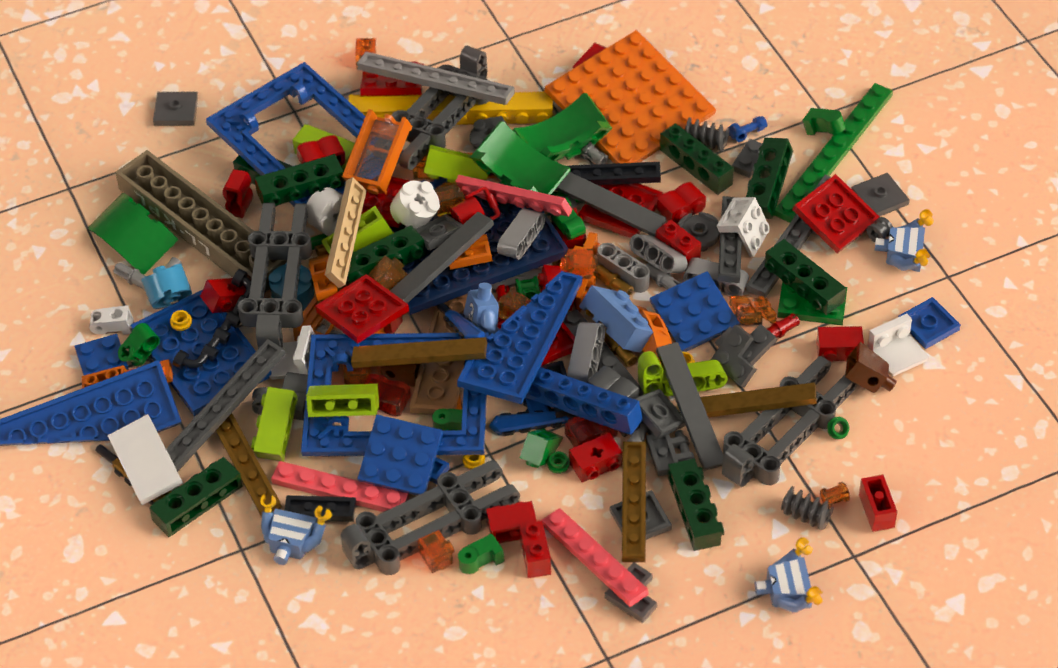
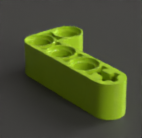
M652 351L642 353L638 358V383L643 394L645 395L660 389L666 397L674 396L657 355ZM717 360L687 364L698 392L722 388L728 381L727 374L721 363Z

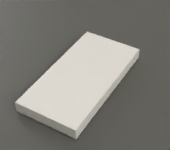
M148 414L108 435L142 505L183 484Z

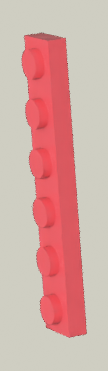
M458 175L455 181L464 195L485 186L489 189L490 193H493L496 201L501 204H514L519 208H532L537 212L545 211L555 216L563 215L569 217L572 212V208L563 197ZM483 191L474 195L486 200Z
M279 461L271 478L272 484L318 496L356 498L357 506L385 512L409 500V493L359 482L358 480Z
M557 509L541 520L543 521L544 528L629 607L649 595L646 586L562 509Z

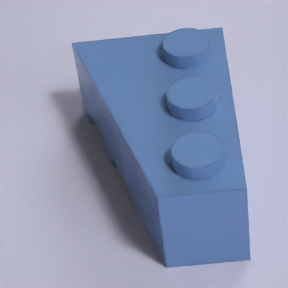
M591 285L579 307L582 310H589L594 315L592 319L596 323L601 321L607 327L606 333L623 349L641 353L653 331L648 325V321L640 314L638 307L629 299L630 296L622 290L614 291Z

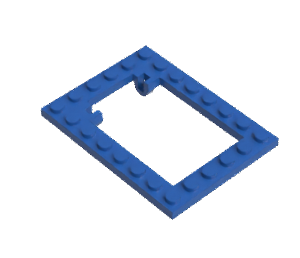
M303 62L206 118V124L260 175L285 169V167L251 136L259 130L255 114L286 96L291 95L293 98L298 96V102L301 105L314 99L356 138L366 116L307 63ZM372 137L369 146L375 145L379 138ZM373 154L363 160L357 177L369 180L376 178L380 175L385 160L377 158ZM345 186L339 187L334 190L338 191L343 195ZM311 196L301 198L296 201H291L289 203L294 207L295 203L307 204Z
M485 332V337L487 339V337L489 336V332ZM458 333L372 334L360 343H356L346 334L311 335L306 395L309 386L331 385L332 372L339 371V364H345L347 371H353L351 359L353 347L461 338L458 336ZM464 389L462 430L443 431L437 455H484L486 394ZM306 401L301 454L302 456H364L371 431L348 432V416L308 417ZM334 423H341L342 426H334Z

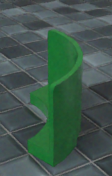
M583 93L571 105L553 117L535 125L514 128L513 131L535 150L557 162L556 160L564 157L569 160L581 154L580 149L589 143L592 145L596 144L613 128L587 93Z
M500 121L470 156L486 174L493 173L501 180L500 184L549 195L553 193L571 171L569 166L557 163L535 150L503 121Z
M122 193L88 227L91 232L103 239L143 275L179 240L160 221L157 222L155 219H150L148 217L150 212L141 204H136L125 193Z

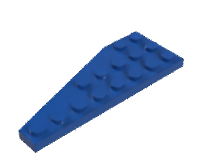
M564 271L555 276L545 285V289L539 295L535 294L531 298L529 304L519 308L501 324V328L495 334L491 333L487 337L486 359L468 360L457 380V387L522 404L582 284V276Z
M157 360L0 419V446L110 441L108 438L109 434L147 414L151 418L157 432L180 425L182 420L161 362Z

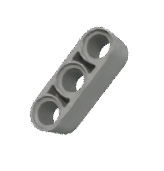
M522 208L501 236L497 246L498 254L518 260L521 259L542 230L545 223V215L541 212Z
M636 234L631 237L629 242L631 251L662 272L683 273L687 269L688 262L686 257L658 238L642 234Z
M603 243L598 247V265H603L613 274H619L623 281L634 287L635 292L642 293L648 290L650 270L645 264L612 243Z
M696 257L690 260L683 276L684 281L708 271L721 294L736 298L742 296L749 280V275L746 271L741 269L740 283L718 281L719 263Z
M579 323L569 362L568 377L587 382L597 372L605 338V327L602 323Z

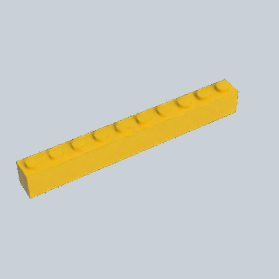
M515 92L507 105L490 101L482 105L475 104L456 125H473L479 119L484 120L498 116L503 117L507 124H537L553 117V100L545 92ZM360 94L349 95V102L365 116L368 109H371L377 117L384 118L385 114L392 115L398 110L407 111L422 95L360 96ZM449 94L426 119L433 121L456 96Z

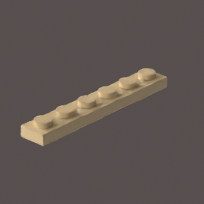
M353 177L346 180L325 271V276L338 288L346 285L367 191Z

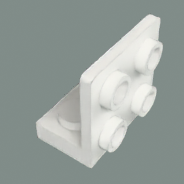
M734 197L716 226L719 233L738 232L750 257L756 255L770 230L769 224L755 197Z
M908 314L875 327L869 332L868 348L888 362L889 374L892 377L927 362L929 359L926 352L910 334L912 319Z
M311 325L302 326L296 342L283 343L286 354L272 368V375L269 376L271 380L284 379L287 372L308 375L311 335H315Z

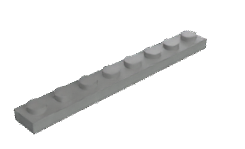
M365 52L357 62V70L497 104L507 105L515 93L514 86L370 52Z

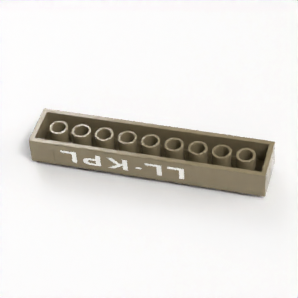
M148 150L115 172L119 190L130 196L137 204H141L150 214L231 277L240 268L248 273L247 278L252 280L255 258L250 254L248 236L254 230ZM269 260L265 293L270 289L269 275L279 266L285 265L287 260Z

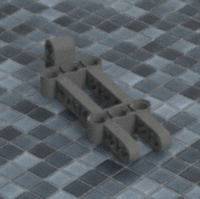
M468 45L460 53V69L451 65H441L438 67V69L488 80L486 79L488 72L486 52ZM429 87L407 111H395L391 116L397 122H401L402 117H405L412 125V129L406 138V141L411 144L402 152L399 160L400 166L408 170L414 169L427 155L429 145L445 148V135L475 104L482 105L489 101ZM449 94L456 96L433 121L426 119ZM379 138L374 146L389 151L393 141ZM377 151L373 152L375 157L386 160L388 155Z
M263 203L259 231H254L248 236L250 254L255 260L249 298H244L238 303L240 322L243 326L256 327L258 349L267 339L283 348L282 328H297L304 321L302 305L297 300L301 261L312 256L310 235L305 232L307 204L295 203L291 231H273L276 215L275 203ZM269 260H287L282 298H264Z
M819 356L797 379L789 376L783 378L780 381V387L813 382L816 385L830 370L831 362ZM844 375L824 396L816 391L817 404L764 410L742 433L736 431L728 432L724 436L722 475L740 487H744L753 477L765 485L776 484L779 481L780 465L817 428L827 429L828 422L836 415V409L852 394L857 384L847 379ZM790 410L802 417L769 451L757 444Z
M495 460L488 461L459 476L451 472H445L438 477L437 487L377 516L371 512L360 513L356 517V524L349 525L341 533L342 550L355 569L364 568L375 562L383 574L394 575L400 570L401 560L460 531L468 535L477 534L482 529V520L487 518L486 509L493 508L494 506L515 504L520 499V493L514 485L508 484L474 501L470 493L495 482L503 474L502 468ZM444 506L450 512L393 541L388 533Z

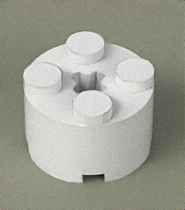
M409 181L405 183L390 205L391 215L398 224L401 222L406 227L412 226L414 229L427 224L440 208L439 198L433 190L432 184L427 181Z
M327 187L321 192H315L308 200L307 221L325 235L330 236L335 232L343 195L333 188Z

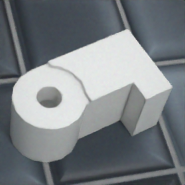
M128 305L96 309L91 313L89 329L94 334L99 335L122 331L123 335H127L132 332L131 324H133L134 319Z

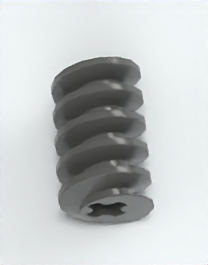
M691 117L686 122L685 131L706 147L710 145L711 149H715L717 146L719 151L725 148L729 136V127L724 131L723 124H721L716 129L713 122L709 128L707 121H704L703 125L700 126L699 119L692 124Z
M791 486L783 499L781 511L784 510L786 516L792 513L793 519H798L801 516V522L803 523L809 520V525L812 527L818 523L819 530L826 528L834 507L832 506L829 509L827 500L822 505H819L820 497H817L812 502L810 493L803 498V490L801 489L797 494H794V486Z

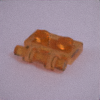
M751 295L730 296L729 305L740 324L752 325L762 322V318L769 321V323H775L777 320L776 312L771 307V303L763 296L754 299Z

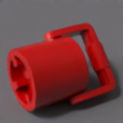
M485 186L465 195V200L450 208L452 218L461 224L466 223L477 212L485 215L482 206L473 196L483 191L490 208L495 213L489 218L492 220L498 218L500 211L493 193H490L489 189Z

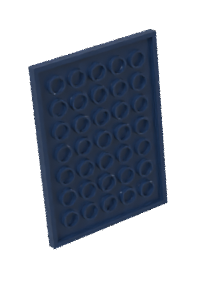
M465 195L440 203L439 210L430 221L445 214L452 217L450 208L465 200ZM474 196L482 206L485 216L491 217L495 214L487 200ZM497 201L500 216L493 220L494 225L484 233L487 234L493 261L451 270L448 266L407 303L409 305L408 313L411 315L466 295L468 291L478 289L480 283L484 282L493 285L570 256L569 248L547 215L542 211L541 213L545 215L544 226L521 259L518 260L498 254L497 246L501 236L522 208L509 203L501 204ZM401 224L399 228L391 226L389 227L391 228L393 233H396L404 229L406 226L404 224ZM425 248V256L387 273L386 275L393 287L437 248L431 251Z

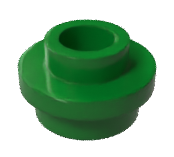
M834 417L827 424V432L833 439H843L849 433V423L843 417ZM836 424L840 426L839 432L835 431Z
M557 451L548 458L547 467L553 473H564L570 467V460L565 453Z

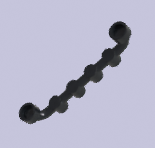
M239 268L231 281V284L239 288L244 285L246 288L245 293L239 297L235 307L227 314L223 324L216 329L210 342L202 349L200 356L195 360L188 359L189 354L180 350L172 362L173 366L178 369L183 367L195 369L201 367L207 360L212 362L215 360L219 353V350L216 349L218 344L225 345L231 336L228 330L231 326L235 329L238 328L241 323L238 303L244 298H249L251 280L247 278L248 273Z

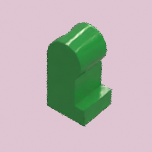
M810 108L802 120L807 135H815L816 132H829L834 135L843 132L846 128L842 114L838 110Z
M565 198L571 207L570 200L568 198ZM573 208L569 217L551 214V220L568 240L586 233L583 220L576 214Z
M450 408L436 410L432 415L433 427L443 431L462 430L463 410Z
M492 533L462 548L458 553L459 568L465 574H474L480 567L494 561L496 566L505 562L504 550Z

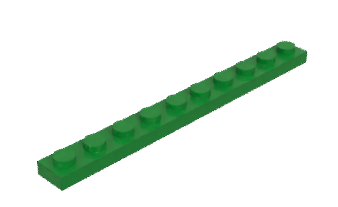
M877 83L873 84L844 121L845 130L832 136L776 207L774 216L791 223L796 216V213L792 210L793 207L814 191L824 175L830 176L892 97L893 90Z

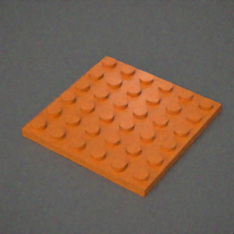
M637 30L565 73L544 88V92L562 110L571 105L583 93H587L613 128L596 145L614 164L642 162L660 150V133L676 123L685 130L689 117L692 119V124L697 119L702 123L716 112V108Z

